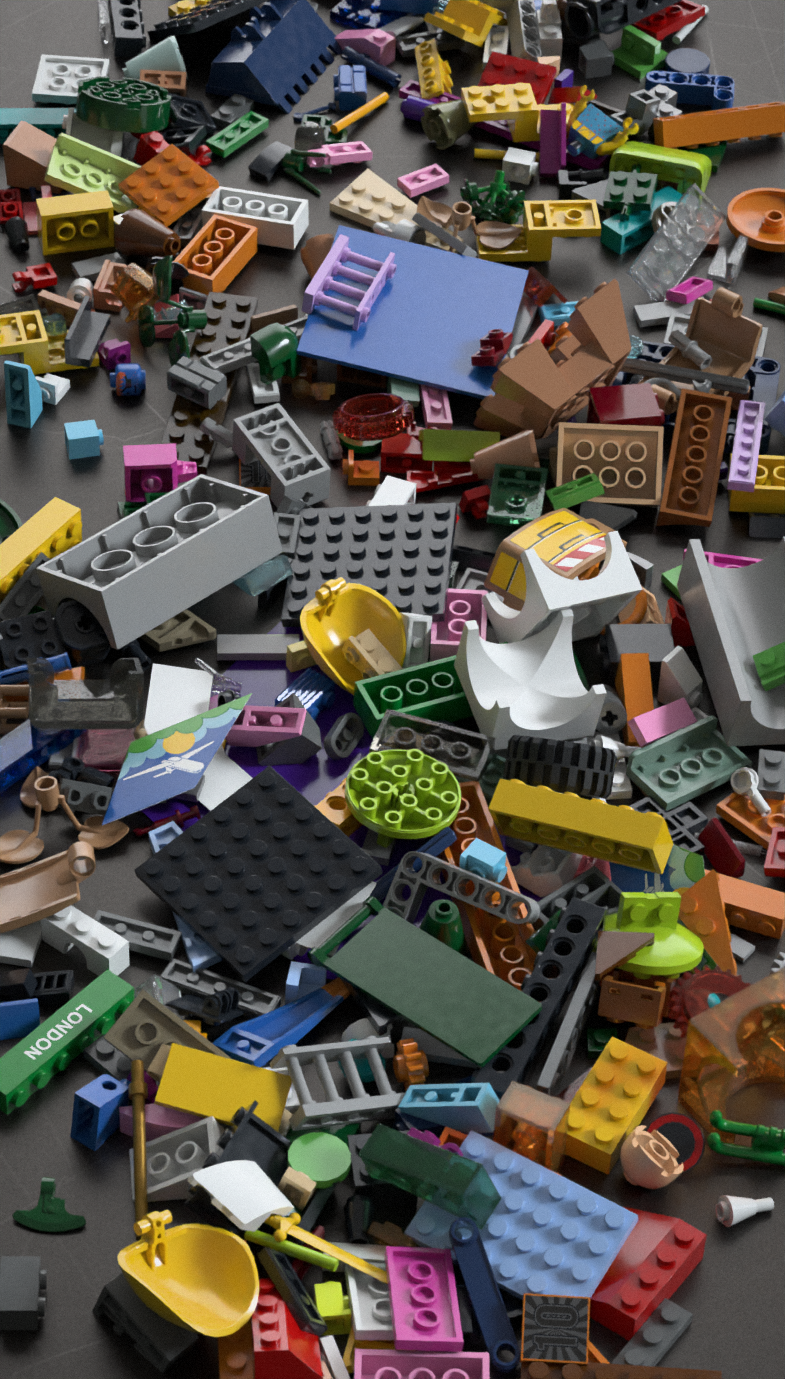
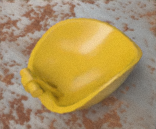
M342 577L336 580L331 579L321 585L320 589L315 592L316 597L309 601L302 609L300 625L305 645L310 654L328 677L353 696L355 682L363 680L356 666L347 661L342 651L347 638L350 636L355 638L369 628L401 667L403 666L406 656V635L402 617L389 600L370 587L356 583L346 584Z
M168 1210L160 1213L154 1211L144 1215L141 1221L134 1223L135 1233L142 1235L139 1241L121 1250L117 1257L128 1285L148 1308L168 1322L191 1332L212 1337L230 1335L247 1323L254 1313L258 1302L259 1279L250 1248L240 1237L230 1231L203 1224H182L165 1230L164 1225L172 1221V1215Z

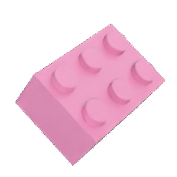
M448 588L445 622H432L430 662L457 655L465 621L476 620L479 627V636L486 641L487 612L481 598L488 594V591Z

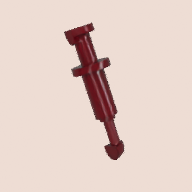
M197 805L191 807L190 811L181 814L179 809L175 810L176 814L154 821L152 826L141 830L140 828L134 829L133 833L140 837L142 834L148 833L171 821L184 828L183 822L196 817L199 820L201 816Z

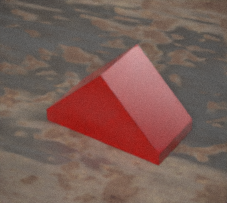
M673 598L667 600L665 624L671 625L674 647L696 646L684 607Z

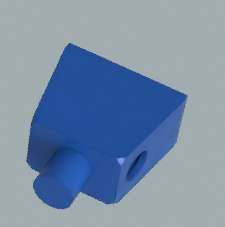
M103 1074L75 1092L70 1137L96 1151L120 1127L119 1107L128 1106L129 1084L131 1082L128 1079L118 1081L108 1074Z

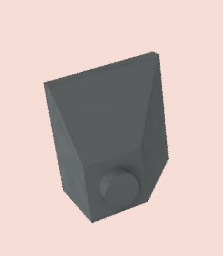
M587 500L581 503L579 516L585 519L593 518L615 531L638 519L639 515L632 509Z
M294 693L275 706L305 708ZM307 711L301 736L256 747L258 763L262 766L303 763L322 749L320 730Z

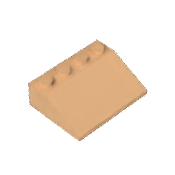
M559 422L555 487L595 473L600 483H602L605 494L587 501L612 506L659 507L661 505L664 427Z

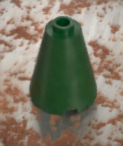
M449 900L433 902L419 929L466 958H469V950L458 907Z

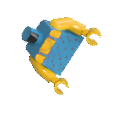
M584 85L580 89L582 98L576 102L569 116L567 130L569 131L568 141L570 144L567 146V150L574 157L582 152L590 159L613 154L618 147L628 140L627 136L629 134L633 135L638 132L639 126L635 123L633 127L628 128L633 122V119L628 117L623 121V127H621L591 103L587 106V101L594 99L595 92L592 89L590 95L584 96V92L587 89V86Z

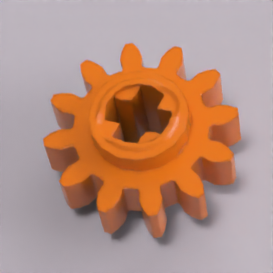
M414 1038L400 1040L397 1043V1055L393 1056V1068L397 1081L399 1083L404 1082L405 1090H408L410 1085H424L425 1078L429 1076L425 1052L423 1050L418 1051L417 1042H414Z

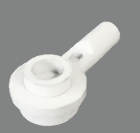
M748 767L737 769L731 776L733 790L737 794L748 795L761 816H768L772 810L757 790L759 783L757 773Z

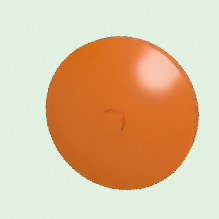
M756 188L742 192L734 197L728 205L726 223L731 233L740 241L752 247L766 251L785 252V190L778 188Z

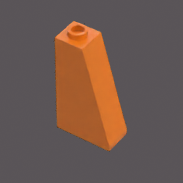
M624 653L620 655L615 679L616 691L627 713V722L622 729L625 746L640 747L628 725V721L654 710L649 653Z

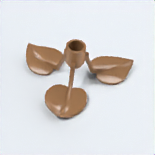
M422 196L417 206V213L419 212L439 227L448 229L450 225H453V236L456 238L458 231L466 230L471 224L474 234L480 236V243L489 249H505L521 234L520 228L497 221H483L478 224L477 228L475 216H471L472 207L467 202H456L453 208L443 203L431 201ZM450 247L449 252H453L454 249Z
M36 766L24 782L20 792L21 802L27 807L36 808L33 831L29 833L25 830H12L3 834L0 837V861L9 864H20L31 861L40 855L44 848V842L36 838L39 831L41 809L53 811L59 804L62 805L75 828L81 831L78 835L79 842H87L93 846V849H104L115 844L128 833L129 828L118 820L102 826L105 816L89 817L85 820L84 826L79 824L66 803L65 796L59 794L60 784L57 783L56 778L48 776V773Z

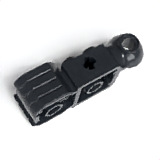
M77 600L63 602L57 609L54 617H52L50 610L0 622V671L37 661L36 658L39 657L46 659L64 654L65 652L68 654L71 667H83L103 662L111 650L108 637L97 618L86 606Z

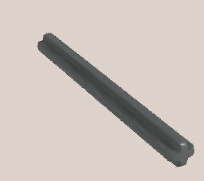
M628 357L620 369V372L653 378H665L670 381L692 385V380L697 383H704L705 380H710L712 382V389L744 395L749 390V380Z

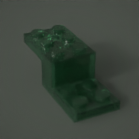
M539 458L540 468L495 463L487 523L524 526L543 516L550 459Z

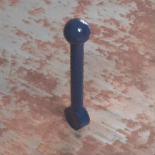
M330 101L328 105L304 113L296 112L293 114V119L301 121L303 114L313 115L328 109L334 110L337 105L334 101Z

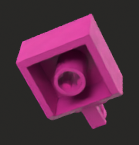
M176 443L123 446L125 502H144V493L171 492L178 488V483L187 482L197 477L196 462L177 460Z

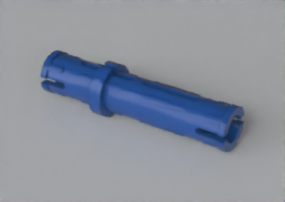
M65 652L64 654L46 659L39 657L36 658L37 661L0 671V685H16L40 677L43 680L48 678L47 675L68 669L71 670L68 654Z

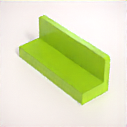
M422 429L419 431V441H423L422 459L425 461L470 462V459L474 458L475 452L500 442V432Z

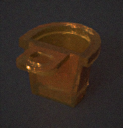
M134 262L120 272L110 289L130 311L125 319L126 323L133 319L137 321V313L141 306L149 305L153 307L160 299V295H156L153 289L152 274Z

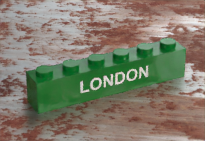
M107 969L0 1058V1110L8 1115L16 1107L22 1106L30 1095L36 1090L43 1088L49 1079L60 1070L66 1069L75 1057L84 1052L85 1048L96 1041L101 1035L107 1034L134 1001V987Z

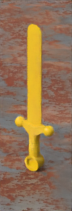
M272 1213L264 1221L277 1230L274 1233V1239L277 1242L285 1241L286 1236L290 1234L388 1284L386 1271L296 1226L301 1221L298 1213H291L289 1217H281Z

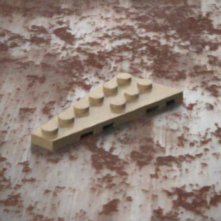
M366 169L330 202V211L373 228L375 223H381L382 221H390L397 225L401 220H407L418 225L412 220L415 213H417L418 205L369 169ZM444 227L442 228L451 235H453V232L450 229H446ZM425 230V246L449 251L450 246ZM457 235V239L463 242V239Z

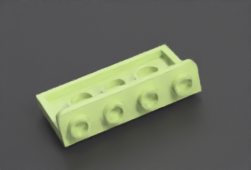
M61 133L52 148L44 181L73 194L108 190L113 210L122 214L129 209H136L137 204L119 190L118 184L142 166Z

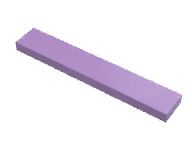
M740 400L727 489L754 492L765 409L764 402Z

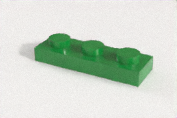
M250 111L207 140L206 146L211 152L224 158L268 128L269 119Z

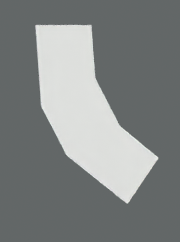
M153 663L144 721L147 734L150 735L208 711L213 672ZM222 744L203 774L205 775V783L198 800L211 811L253 779L226 755Z

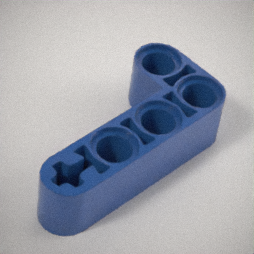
M651 71L646 74V91H650L658 84H661L677 92V103L710 105L712 110L733 108L734 80L728 76Z

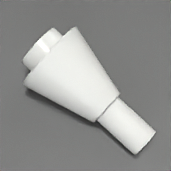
M599 734L590 742L592 746L614 750L617 756L616 759L629 757L634 750L641 749V747L625 746L623 743Z
M722 1195L716 1204L715 1212L718 1220L724 1226L730 1227L755 1215L757 1212L773 1210L774 1202L771 1197L753 1200Z

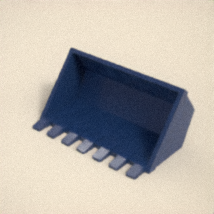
M268 0L260 9L257 6L251 9L249 13L250 20L242 29L237 26L232 30L231 42L211 64L206 93L231 97L234 94L243 95L254 100V102L277 106L284 113L289 114L293 109L284 96L293 103L298 104L301 97L293 89V86L301 93L306 94L310 88L301 77L303 76L312 84H315L318 80L309 67L311 66L319 74H323L326 71V67L318 57L327 64H332L335 59L326 48L328 47L337 55L343 49L334 39L336 35L328 28L307 0Z

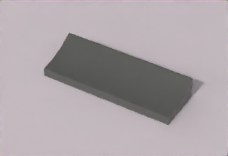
M591 952L583 974L575 983L551 1030L521 1102V1106L524 1108V1122L541 1127L546 1125L599 994L600 981H595L597 954L595 952Z

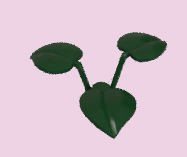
M168 255L159 260L153 268V289L156 295H160L161 302L183 309V311L178 313L177 319L154 321L153 308L149 305H143L138 310L137 323L140 342L144 347H151L154 344L155 325L178 324L180 328H183V330H177L173 334L174 340H171L169 343V360L171 366H173L183 356L190 359L186 333L205 329L207 315L203 309L193 310V306H186L169 300L171 296L173 255Z

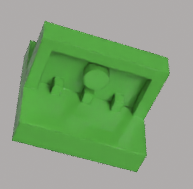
M632 25L622 28L621 46L611 51L614 55V64L638 79L646 77L648 72L657 71L664 67L665 58L668 54L661 49V42Z

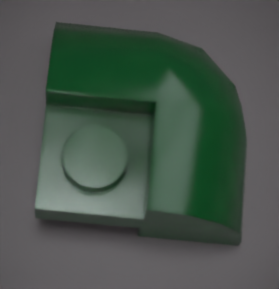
M274 323L250 335L252 357L259 361L261 382L268 385L285 375L293 379L300 373L301 357L297 354L299 342L296 334L288 326Z

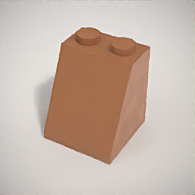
M20 121L3 144L7 186L29 189L32 186L36 187V190L41 191V186L50 185L52 193L60 194L63 190L62 188L44 181L51 151L57 139L25 121Z

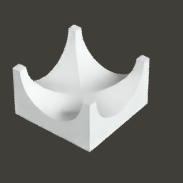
M618 531L609 532L604 537L606 544L604 564L598 576L589 580H579L578 576L573 580L564 578L551 571L540 560L534 548L524 550L520 555L526 575V599L522 610L517 611L504 605L498 599L495 592L485 594L481 598L499 643H515L538 634L552 623L560 609L571 608L574 615L572 642L597 636L605 628V624H609L642 590Z
M571 608L560 609L552 623L538 634L509 644H496L485 641L479 636V627L476 620L465 621L454 666L488 751L507 748L508 740L513 735L554 740H567L594 735L607 692L603 684L592 686L588 692L579 678L572 650V622L574 615Z

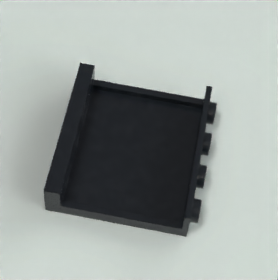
M255 1100L246 1109L241 1106L230 1120L234 1125L231 1130L226 1129L216 1142V1145L219 1146L216 1153L212 1152L208 1156L202 1168L205 1169L216 1164L236 1160L254 1161L278 1188L283 1175L288 1169V1150L292 1143L253 1113L259 1104ZM338 1181L333 1183L331 1187L316 1189L304 1210L301 1211V1221L296 1226L307 1232L310 1231ZM190 1184L187 1189L190 1196L184 1205L211 1226L230 1231L242 1240H245L246 1230L240 1229L222 1211L211 1203V1196L203 1187ZM264 1222L257 1229L274 1236V1232ZM290 1234L285 1239L300 1246L303 1241ZM247 1241L253 1257L261 1263L257 1254L265 1247ZM285 1254L291 1263L294 1257Z

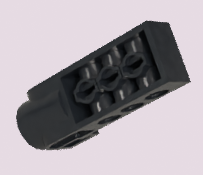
M566 0L565 21L574 37L579 40H586L599 33L606 35L614 33L681 0Z

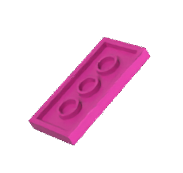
M386 1246L384 1257L395 1350L462 1352L463 1335L451 1249Z

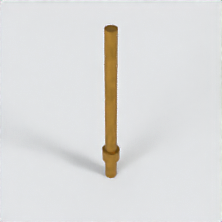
M142 1060L131 1062L132 1083L129 1084V1099L132 1100L135 1223L141 1221L142 1217L148 1214L145 1099L148 1098L147 1083L144 1082V1062ZM136 1234V1240H140L142 1235Z

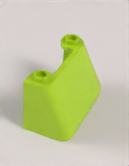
M627 141L613 152L610 160L609 175L610 171L631 172L632 165L636 163L637 167L638 163L642 167L640 173L657 174L658 180L678 183L677 192L686 194L689 199L688 205L700 206L712 167L711 161L706 155L635 141Z

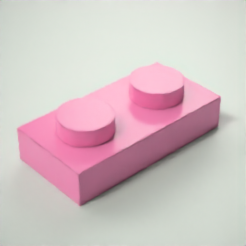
M437 164L397 178V186L410 198L449 183V174Z

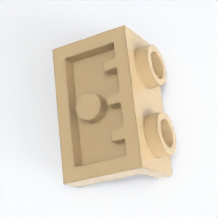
M369 628L355 638L353 636L347 638L342 648L347 661L356 666L361 672L363 679L403 669Z

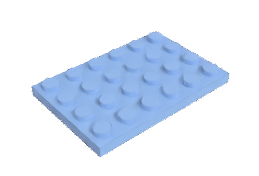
M471 1130L460 1146L463 1156L458 1157L454 1155L450 1162L453 1169L443 1172L404 1232L405 1238L423 1248L451 1249L452 1263L458 1266L449 1240V1229L455 1220L463 1217L469 1218L478 1227L499 1288L523 1300L524 1293L591 1298L638 1222V1215ZM461 1228L455 1232V1235L460 1239H468L472 1236V1233L468 1229Z

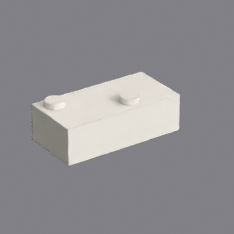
M221 186L212 193L202 209V228L216 214L257 227V244L295 249L309 225L308 200Z

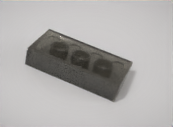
M387 709L369 747V752L418 749L423 754L445 763L454 776L478 782L484 775L494 755L495 738Z

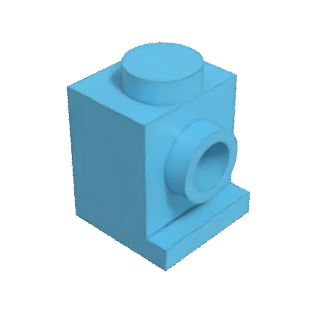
M476 838L460 855L459 867L494 883L501 882L507 872V867L505 866L506 853Z

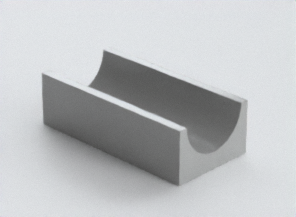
M201 474L38 566L36 570L47 608L50 610L52 617L55 616L57 609L63 602L77 600L93 613L103 627L111 647L118 650L283 551L267 494Z
M783 536L779 546L765 559L741 568H722L710 564L706 560L700 539H689L677 587L727 746L785 744V683L765 691L753 660V655L785 642V536Z

